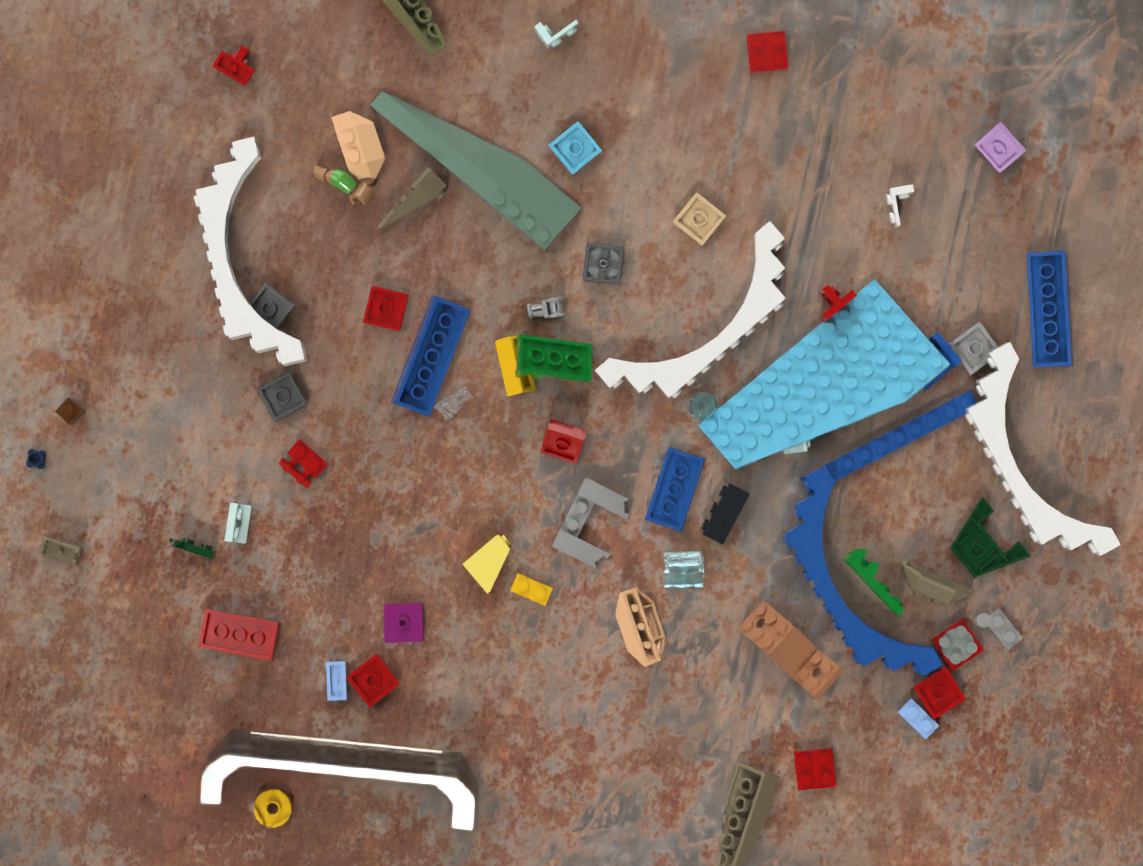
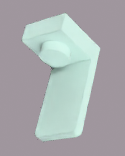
M575 20L553 37L550 36L552 32L547 25L543 26L541 22L534 26V30L547 48L550 46L554 48L562 42L561 38L574 34L578 30L579 23Z

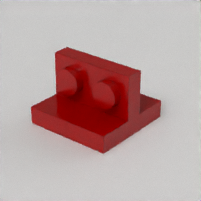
M827 285L819 294L831 308L819 318L826 322L854 299L857 294L851 290L840 299L838 297L840 295L838 290L834 286L830 287Z
M551 419L540 453L577 464L587 430Z

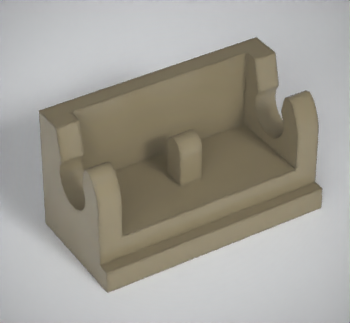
M43 536V546L39 549L41 555L78 566L84 548L49 536Z

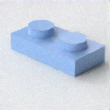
M346 661L326 662L327 700H347Z
M911 698L898 711L925 739L939 726Z

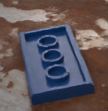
M668 447L645 520L682 532L705 461L704 458Z

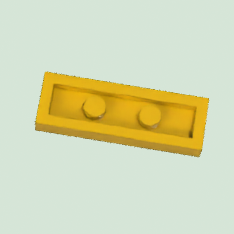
M519 335L495 341L507 396L536 390L532 375H526L521 378L515 376L517 367L516 338Z

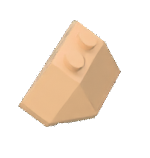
M351 111L333 116L332 121L349 173L357 183L356 186L360 183L366 185L374 184L385 161L374 123Z
M637 587L619 593L615 615L627 651L644 667L661 661L666 637L654 601Z

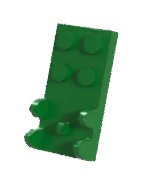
M521 334L517 336L516 377L521 378L526 375H532L534 380L549 377L587 383L592 380V344Z
M854 549L849 552L842 560L894 615L900 616L905 611L902 608L904 604L897 597H892L889 594L891 590L884 583H878L873 577L878 571L879 563L874 561L867 562L864 559L867 552L866 549Z

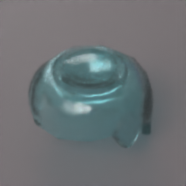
M701 392L690 399L689 412L695 419L708 421L716 415L718 401L712 394Z

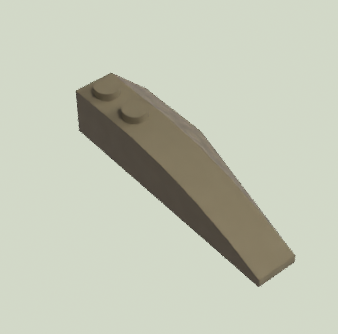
M737 762L725 800L727 811L726 815H723L725 827L724 834H721L720 838L722 850L718 854L717 866L744 865L760 834L780 776L755 766Z

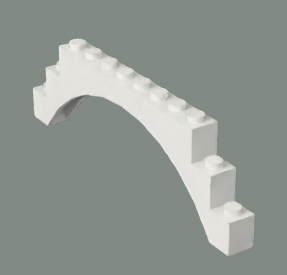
M255 137L232 142L233 148H230L233 160L236 159V161L215 165V172H212L214 182L218 184L197 189V195L194 196L195 204L197 207H200L201 214H198L199 222L201 225H204L203 240L205 244L208 243L209 247L207 258L213 265L211 276L213 281L216 280L217 283L215 294L217 299L221 301V306L219 307L220 315L222 318L224 317L226 325H223L224 333L231 340L252 336L250 338V345L257 353L279 349V351H276L277 359L284 366L306 362L307 357L303 342L277 330L262 319L245 298L237 284L231 266L228 234L234 202L246 177L262 159L258 141Z
M770 221L754 235L755 265L752 282L745 301L733 321L709 343L680 358L651 363H634L612 358L607 359L595 372L609 389L612 386L617 388L624 382L622 378L625 377L638 393L643 391L645 394L653 387L651 383L654 381L668 399L671 396L676 398L683 392L681 388L685 384L690 386L697 380L695 376L700 371L704 374L712 367L710 363L714 359L719 361L726 355L724 351L728 347L733 349L741 342L739 340L744 334L748 336L755 330L753 327L758 322L764 323L770 317L768 315L769 312L773 309L778 311L785 305L782 302L785 300L784 295L772 283V280L776 282L784 275L782 271L785 267L771 252L772 250L776 252L784 245L782 241L785 238Z
M1010 342L988 352L987 356L989 358L986 360L992 369L995 368V371L976 381L978 385L976 390L981 397L984 396V399L966 408L967 414H965V418L976 429L974 431L976 438L979 442H983L985 446L983 448L984 453L993 460L994 465L992 467L997 475H1001L1003 479L1001 483L1005 491L1011 493L1013 497L1011 502L1022 513L1020 518L1025 526H1029L1031 530L1029 535L1034 543L1037 542L1042 545L1060 535L1058 540L1063 548L1073 550L1089 541L1088 547L1090 551L1099 556L1120 546L1121 544L1112 528L1086 524L1065 516L1048 505L1028 485L1014 461L1005 429L1006 397L1009 383L1019 358Z

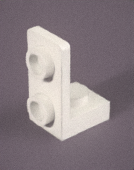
M913 184L890 188L888 194H886L887 205H891L892 210L889 213L890 222L894 224L895 228L901 225L896 197L899 200L910 198V194L914 192Z

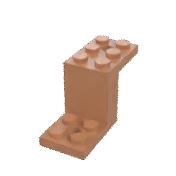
M764 600L738 628L817 700L844 672L843 669L821 652L794 625Z

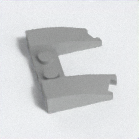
M585 477L552 547L595 568L597 560L603 556L607 559L610 554L577 537L594 503L628 519L629 513H625L624 501H628V498Z

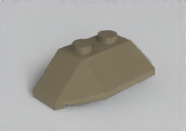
M905 560L900 562L909 588L914 590L913 594L924 598L925 595L931 597V602L942 606L943 603L950 604L974 593V590Z

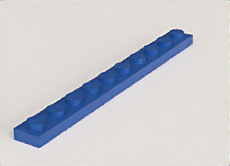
M970 390L825 464L834 481H837L967 414L965 409L977 402ZM804 476L800 477L802 483L806 481ZM804 485V487H805V489H806L808 495L811 494V493H813V491H810V492H809V491L807 490L806 486Z

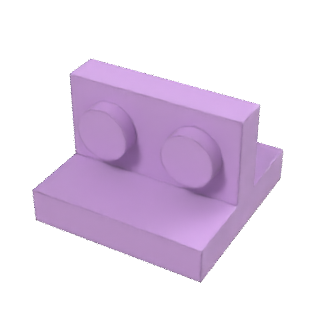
M1002 122L975 144L999 173L1026 151Z

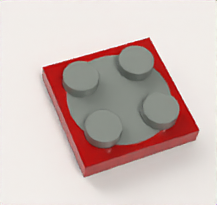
M963 618L930 639L952 672L984 651Z

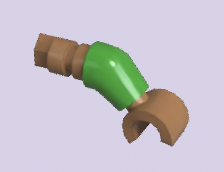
M319 166L314 167V176L319 181L328 182L346 194L351 193L349 200L353 205L359 199L362 204L367 206L373 199L375 193L372 188L364 183L356 186V181L347 172L340 169L330 170Z

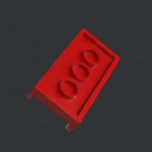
M205 609L198 647L274 661L281 622Z

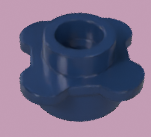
M30 449L27 452V467L43 469L45 467L44 458L47 456L46 452Z

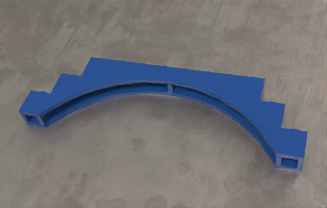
M825 465L804 476L806 481L803 483L809 492L813 491V494L794 504L796 509L793 511L798 520L803 519V522L784 532L786 537L783 540L788 548L792 547L796 554L793 557L797 564H802L805 568L803 574L807 581L812 580L815 587L812 588L818 598L822 597L825 603L822 606L828 615L831 613L835 620L832 623L836 630H841L844 634L842 640L846 647L851 646L854 651L851 655L856 664L861 663L864 667L883 656L884 658L881 661L886 669L890 668L894 672L913 661L914 663L911 664L916 674L920 673L922 676L942 666L943 664L931 646L904 643L879 633L860 620L842 600L827 570L822 539L825 508L835 481Z

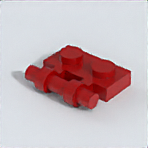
M300 439L287 452L292 460L288 463L282 458L278 463L286 474H291L299 485L302 484L306 488L312 484L307 477L311 474L314 478H317L329 465ZM297 463L305 469L302 474L294 468Z

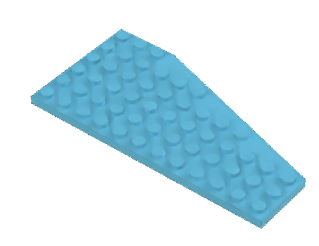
M874 279L857 293L854 299L826 322H822L698 426L733 468L737 470L785 449H790L843 426L861 421L896 405L906 403L946 370L950 363Z

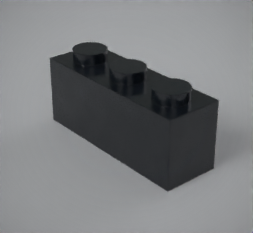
M731 483L727 486L723 485L719 493L722 496L718 503L714 502L710 510L713 514L709 520L705 519L701 526L704 536L721 545L724 544L750 495Z

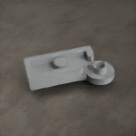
M999 608L990 615L988 613H980L976 617L977 625L982 628L989 626L990 630L1007 650L1023 639Z

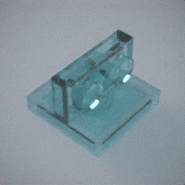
M702 551L664 552L665 588L703 587L704 557L702 556Z

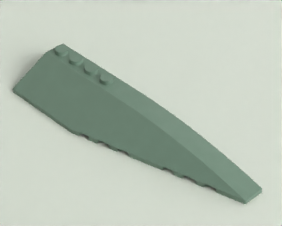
M381 91L370 104L374 110L544 252L582 209L524 159L384 91Z

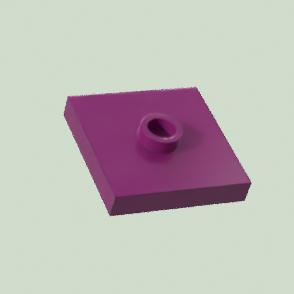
M423 603L384 604L385 643L424 641Z

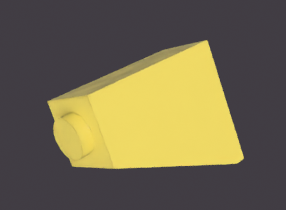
M496 535L463 563L464 567L487 594L491 591L510 551L509 545L511 543L504 535L501 537Z

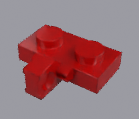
M241 46L237 54L233 52L232 55L221 50L212 66L244 86H247L255 72V69L247 65L249 61L246 57L250 50L244 46Z

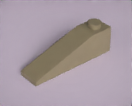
M428 167L413 183L412 192L404 194L399 201L400 205L393 207L378 225L379 229H386L431 204L437 198L440 200L447 193L445 190L447 185Z

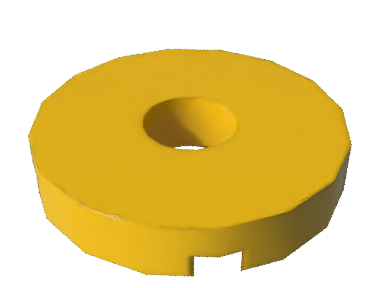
M269 789L262 792L254 803L256 819L260 824L270 828L282 826L289 820L292 814L291 799L285 792L279 789ZM270 803L277 804V813L272 814L268 811Z

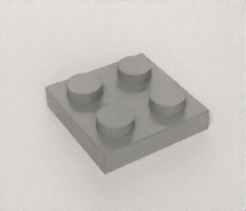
M980 322L949 343V346L963 361L961 364L969 375H972L988 363L986 359L989 358L987 353L998 347Z

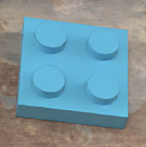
M578 121L548 145L572 175L602 152L601 148Z

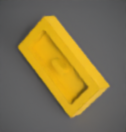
M518 573L510 591L546 606L553 588Z

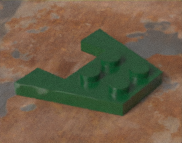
M983 497L979 499L950 546V550L973 578L1031 556L1019 541L1003 552L980 523L990 516L994 510Z

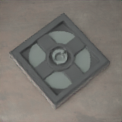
M587 242L582 281L620 285L625 247Z

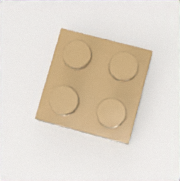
M696 192L672 223L703 246L725 219L726 215Z

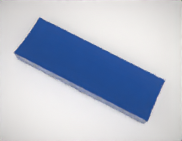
M1064 250L1026 253L1033 368L1074 366L1067 252Z
M431 296L391 403L430 417L471 311L470 309L438 296Z

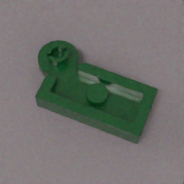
M173 538L169 539L172 547L210 559L215 558L216 551L212 550V546L202 543L200 547L194 545V541L183 538V541Z

